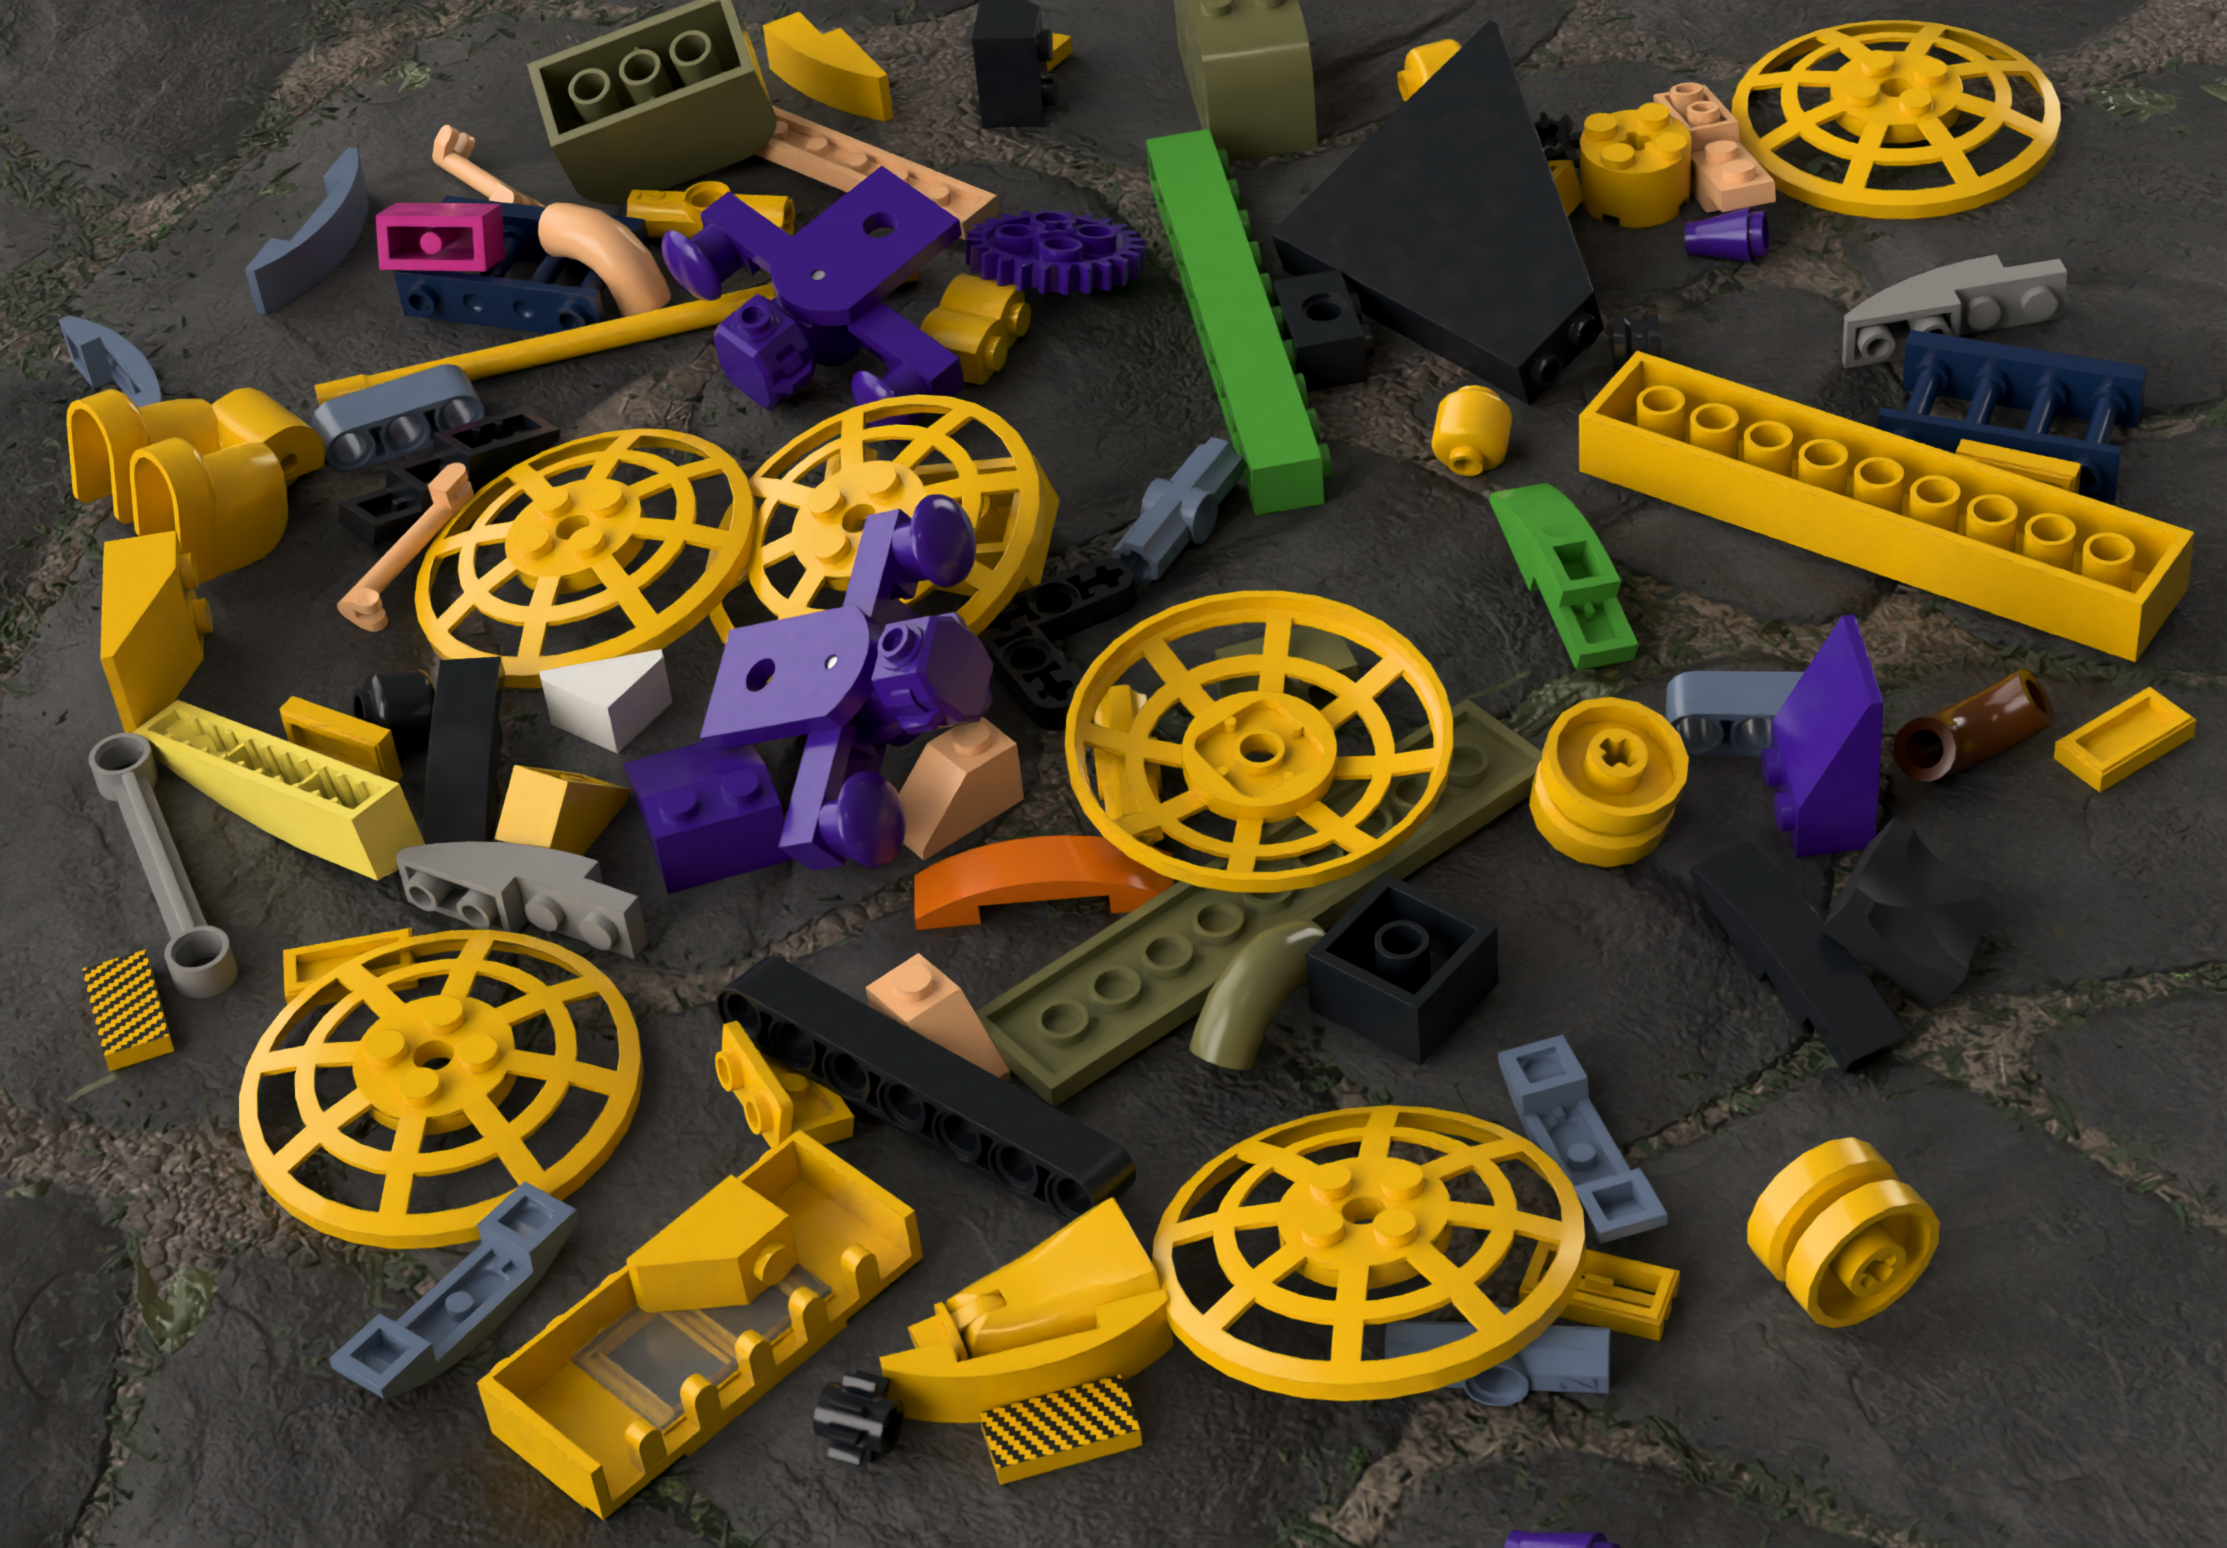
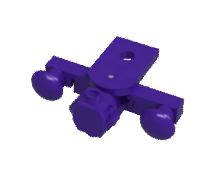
M880 166L792 237L729 191L700 213L703 229L692 238L688 239L683 234L674 230H669L664 234L661 244L662 254L670 273L687 292L705 301L719 299L722 296L721 283L740 268L751 276L758 272L760 267L771 274L776 297L769 300L756 294L723 320L714 333V343L719 362L729 381L764 409L773 411L804 387L814 377L816 363L824 366L845 364L858 354L861 346L887 364L888 373L881 379L867 371H858L854 375L851 390L856 407L885 398L910 395L954 397L965 388L960 358L881 301L962 235L960 221L885 167ZM887 227L894 229L891 234L885 237L874 238L869 236L873 230ZM926 413L891 416L869 422L868 424L871 427L895 424L914 425ZM892 439L891 441L899 442V443H905V442H909L910 440H893V439Z
M931 494L924 497L916 506L912 518L901 509L872 514L866 517L843 607L730 629L699 739L713 749L720 750L808 734L778 848L811 871L845 866L846 860L854 859L860 865L872 869L889 864L902 848L906 834V814L903 802L895 787L885 777L879 775L887 743L893 747H901L915 740L923 732L980 722V718L990 708L992 694L989 690V682L994 664L982 641L968 629L964 619L956 612L920 618L916 612L899 600V598L904 600L914 598L918 582L930 580L935 585L943 588L959 585L968 577L974 566L977 545L972 522L963 507L946 495ZM773 675L770 682L765 686L768 679Z

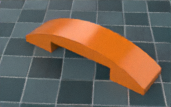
M1058 835L1014 839L959 853L915 874L916 930L981 925V906L1106 895H1109L1111 914L1132 912L1175 885L1173 878L1161 875L1129 858L1105 837ZM1149 846L1167 856L1173 857L1170 852Z

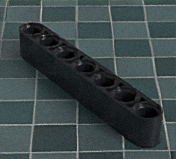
M775 956L764 957L722 989L716 996L715 1008L720 1022L726 1024L738 1021L757 1050L1067 1224L1107 1199L1115 1198L1117 1201L1134 1185L1136 1180L1134 1163L1125 1149L1114 1140L784 959Z

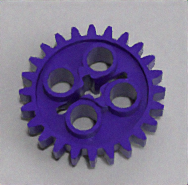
M1043 210L1034 214L1028 211H1021V216L1016 217L1003 213L1001 214V220L985 218V224L975 223L973 224V230L967 231L965 263L970 265L972 273H981V279H997L998 286L1017 284L1018 291L1032 287L1038 288L1040 294L1053 292L1068 295L1078 290L1085 294H1091V288L1094 287L1111 291V284L1127 286L1128 280L1139 279V273H1144L1145 239L1139 238V231H1128L1127 224L1112 225L1111 218L1093 220V214L1076 217L1072 215L1071 211L1062 213Z

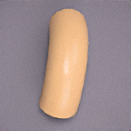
M553 203L542 212L539 220L538 234L545 252L552 257L578 260L593 269L606 283L616 302L619 313L623 317L660 309L670 301L671 292L651 252L627 226L601 210L573 203Z

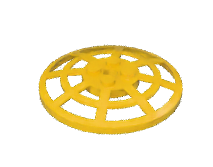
M1876 20L1849 23L1817 30L1793 39L1772 50L1755 63L1739 82L1732 100V115L1739 122L1740 143L1775 181V189L1791 198L1817 208L1845 215L1876 219H1919L1946 216L1975 209L2004 198L2026 185L2043 170L2055 152L2061 126L2060 101L2052 83L2041 69L2023 54L1998 40L1970 30L1939 23L1911 20ZM1882 42L1909 43L1904 51H1871L1865 46V44ZM1933 47H1938L1958 54L1971 62L1947 65L1936 58L1928 56ZM1813 51L1796 63L1790 71L1770 73L1789 60ZM1837 52H1841L1851 60L1838 71L1810 70L1818 62ZM1985 55L1990 56L1995 60H1990ZM1987 76L1995 91V102L1963 93L1961 80ZM2006 76L2024 77L2044 99L2045 108L2042 123L2011 109L2012 91ZM1830 87V101L1804 113L1798 100V88ZM1781 88V108L1787 122L1759 138L1753 129L1748 114V96L1751 91ZM1961 111L1986 118L1977 127L1960 137L1953 138L1948 131L1959 118ZM1835 120L1843 129L1860 137L1857 144L1838 138L1818 126ZM2004 125L2033 138L2031 144L2016 158L1998 169L1979 177L1965 156L1966 153L1987 143L2000 132ZM1800 136L1818 149L1834 156L1851 160L1843 184L1804 172L1778 157L1774 151ZM1925 139L1931 144L1930 146L1916 148H1881L1883 143H1910ZM1943 161L1956 183L1943 187L1917 190L1866 188L1874 165L1914 166Z
M910 395L885 398L853 407L820 422L791 440L770 457L748 480L755 501L756 499L765 501L756 516V529L750 559L731 590L749 579L759 600L778 617L777 620L824 611V609H812L810 606L823 586L832 590L847 591L863 530L855 533L852 532L860 522L866 520L868 515L901 509L912 518L916 506L924 497L931 494H942L955 501L962 500V507L968 514L976 534L983 509V496L1019 492L1020 504L1016 524L1004 555L994 570L975 560L970 574L963 581V583L977 590V592L956 613L964 619L968 629L977 636L987 628L1011 601L1029 573L1041 544L1046 518L1045 487L1038 464L1019 433L998 414L973 402L949 396ZM915 413L946 414L928 428L916 425L895 424L865 429L866 423L891 416ZM971 420L988 426L1001 438L1012 455L1016 471L979 475L978 469L967 451L950 436ZM841 434V438L828 443L827 445L823 446L822 448L807 456L793 469H791L782 478V480L776 479L778 475H780L784 470H786L804 454L821 445L830 438ZM892 439L912 441L892 462L880 460L865 462L866 443ZM936 449L953 463L958 471L959 478L924 486L913 470ZM841 453V471L824 480L815 489L797 484L801 478L816 466ZM733 502L726 510L718 529L729 531L733 516ZM783 504L799 509L793 523L792 533L764 546L768 526L778 506ZM710 549L706 570L713 563L719 551ZM796 555L806 572L789 599H787L772 586L765 569ZM930 580L918 582L914 598L907 600L899 598V600L908 607H911L938 586ZM721 601L709 613V616L720 639L726 645L730 629H735ZM773 675L768 679L767 683L770 682V680L772 679Z
M637 428L604 432L575 439L545 450L513 466L482 487L439 531L425 554L417 576L414 600L418 622L433 650L442 660L499 656L476 650L451 635L475 608L498 622L514 626H524L517 657L501 656L505 671L504 687L543 688L540 678V671L664 649L693 629L720 604L737 583L750 559L758 508L747 476L736 460L716 444L692 434L668 429ZM638 447L671 448L694 453L706 459L677 467L672 462L655 454L634 451L633 449ZM621 463L646 467L658 473L629 486L611 479ZM594 465L583 480L570 482L559 487H553L547 481V479L569 470ZM725 473L733 495V516L729 531L695 524L697 501L694 489L690 483L691 481ZM673 488L677 500L675 519L647 518L640 501ZM523 493L533 501L521 511L514 521L490 525L504 508ZM479 515H481V516L476 520V522L474 523V525H473V527L471 528V530L465 531V530L467 529V527H468ZM646 539L664 541L645 564L628 576L624 568L638 555ZM505 542L507 558L478 580L475 568L478 548L480 546ZM686 544L719 551L713 563L700 579L677 601L659 614L654 611L641 593V591L649 587L670 568L682 553ZM460 552L458 574L464 593L437 618L430 600L432 586L444 558ZM514 576H517L524 586L534 590L529 606L508 603L491 594ZM601 583L607 588L598 594L578 601L555 605L558 594L586 590ZM620 605L635 626V628L618 637L588 648L558 655L542 656L549 626L584 620L606 612Z
M1238 591L1205 596L1172 606L1139 622L1115 639L1092 662L1075 690L1066 717L1065 755L1071 786L1084 813L1099 832L1129 858L1161 875L1198 887L1229 892L1275 893L1314 887L1350 876L1383 859L1407 841L1430 816L1446 787L1453 760V715L1446 690L1430 662L1407 638L1382 620L1353 606L1316 595L1288 591ZM1240 623H1266L1263 654L1222 658L1199 665L1189 671L1167 645L1180 637L1213 627ZM1292 624L1313 627L1345 637L1371 650L1382 660L1355 683L1347 676L1325 665L1288 656ZM1145 657L1165 682V685L1158 689L1142 706L1131 724L1129 734L1092 723L1095 711L1109 688L1129 667ZM1260 676L1258 691L1233 694L1216 702L1203 689L1207 685L1227 679ZM1400 676L1411 685L1427 712L1433 734V748L1395 754V743L1390 725L1380 706L1374 700ZM1285 678L1301 679L1303 682L1316 685L1338 698L1319 711L1302 699L1284 694ZM1179 701L1195 717L1185 732L1182 744L1149 739L1159 720ZM1358 715L1371 735L1375 756L1337 757V743L1334 731L1352 717ZM1086 746L1125 757L1124 765L1128 786L1142 811L1115 820L1109 818L1100 807L1090 787L1085 762ZM1253 751L1260 754L1272 753L1275 755L1274 758L1266 762H1252L1244 756ZM1144 762L1182 768L1189 791L1160 804L1147 782ZM1431 772L1422 798L1401 822L1378 839L1358 829L1381 804L1390 787L1392 777ZM1371 779L1361 800L1342 818L1321 802L1334 780ZM1209 809L1217 815L1237 821L1233 843L1200 834L1183 825L1181 821ZM1298 816L1317 831L1313 835L1290 842L1260 845L1264 823L1279 822ZM1162 830L1171 838L1192 849L1217 857L1229 858L1227 869L1220 870L1201 867L1167 856L1135 838ZM1333 843L1350 853L1311 867L1278 872H1254L1256 861H1272L1298 857L1323 849Z
M489 929L449 930L414 936L375 948L339 965L309 985L279 1013L260 1038L246 1066L239 1095V1127L251 1166L268 1194L290 1215L319 1232L355 1244L389 1249L437 1248L472 1242L481 1239L477 1224L518 1187L500 1196L463 1208L433 1213L408 1214L415 1177H431L459 1172L499 1157L519 1186L526 1181L558 1200H564L581 1188L608 1161L628 1131L640 1101L644 1075L640 1036L627 1001L610 978L587 959L558 944L526 934ZM409 950L410 952L414 951L415 957L449 951H461L457 959H440L417 963L388 972L378 978L368 971L401 962L400 953ZM492 950L524 954L554 963L579 976V978L546 986L539 979L518 968L486 960ZM449 975L441 995L424 997L404 1003L390 990L397 985L416 979ZM478 976L489 977L508 983L527 994L497 1008L469 997ZM338 981L352 992L324 1015L309 1035L304 1046L276 1051L293 1027L319 1003L332 995L330 988L335 986V982ZM599 995L602 996L608 1004L617 1028L619 1045L617 1071L577 1061L576 1031L565 1005ZM364 1003L380 1018L367 1030L360 1041L327 1043L340 1023ZM546 1013L555 1032V1056L517 1050L511 1027ZM436 1058L451 1059L446 1066L438 1070L422 1067L428 1061ZM353 1066V1076L357 1088L323 1112L316 1096L315 1074L317 1068ZM296 1071L295 1098L302 1121L306 1127L274 1155L265 1142L258 1119L257 1092L262 1077ZM517 1076L547 1080L534 1101L518 1117L508 1123L497 1107L510 1093ZM570 1085L608 1095L609 1098L603 1111L588 1133L561 1160L544 1171L523 1141L532 1136L553 1115L565 1098ZM368 1112L380 1124L395 1130L396 1134L392 1150L389 1152L360 1144L343 1134L341 1130ZM473 1124L484 1137L454 1149L420 1153L425 1135L448 1133ZM320 1147H323L331 1155L350 1166L374 1174L386 1175L379 1212L360 1210L326 1199L300 1184L291 1174Z
M1385 1105L1346 1108L1305 1116L1271 1127L1235 1144L1205 1164L1180 1188L1164 1211L1153 1240L1152 1265L1156 1270L1161 1289H1165L1169 1303L1165 1306L1166 1318L1174 1334L1198 1358L1225 1375L1263 1390L1299 1398L1334 1401L1391 1399L1436 1390L1474 1377L1513 1357L1540 1337L1565 1310L1580 1283L1586 1259L1584 1213L1577 1193L1573 1188L1574 1185L1559 1165L1531 1141L1500 1125L1467 1114L1430 1107ZM1435 1132L1461 1136L1483 1144L1470 1147L1459 1140ZM1392 1141L1422 1145L1448 1154L1421 1166L1407 1160L1388 1157ZM1361 1142L1358 1157L1322 1165L1302 1157L1305 1154L1327 1147ZM1518 1159L1546 1180L1558 1197L1561 1205L1562 1221L1517 1211V1201L1511 1184L1495 1163ZM1248 1163L1255 1164L1233 1184L1222 1200L1218 1212L1183 1221L1191 1208L1217 1183ZM1473 1170L1489 1188L1495 1206L1450 1201L1449 1193L1443 1182ZM1273 1172L1295 1182L1286 1191L1280 1202L1242 1207L1252 1190ZM1373 1219V1222L1369 1224H1354V1222ZM1278 1226L1280 1249L1253 1269L1238 1249L1235 1232ZM1453 1226L1491 1230L1482 1247L1460 1268L1443 1255L1451 1242ZM1515 1235L1558 1245L1556 1257L1542 1281L1519 1305L1505 1315L1477 1287L1486 1281L1502 1264L1513 1245ZM1213 1237L1219 1265L1234 1286L1203 1315L1190 1302L1177 1280L1172 1259V1248ZM1294 1271H1297L1311 1281L1337 1288L1336 1301L1299 1295L1277 1286V1284ZM1419 1274H1422L1432 1283L1427 1287L1404 1295L1379 1300H1367L1368 1289L1391 1286ZM1452 1302L1478 1330L1463 1339L1425 1352L1390 1359L1362 1361L1364 1325H1378L1410 1319L1437 1310ZM1257 1303L1265 1309L1291 1319L1315 1324L1333 1325L1331 1360H1310L1270 1352L1239 1340L1226 1331L1251 1306Z

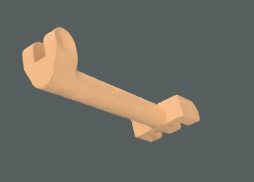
M444 125L440 129L434 141L432 155L433 162L488 197L489 201L547 207L539 201L516 191L470 162L468 159L475 146L474 137L464 132L459 134L458 129L450 125Z
M452 463L447 465L428 485L433 505L337 603L339 612L345 618L360 628L371 632L380 631L387 626L388 618L385 610L382 608L379 594L474 495L464 464Z

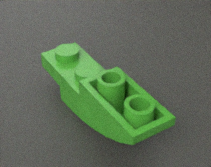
M1548 483L1492 492L1489 502L1530 592L1541 591L1576 671L1634 660L1639 644L1617 598L1621 580L1603 545L1581 512L1562 492Z

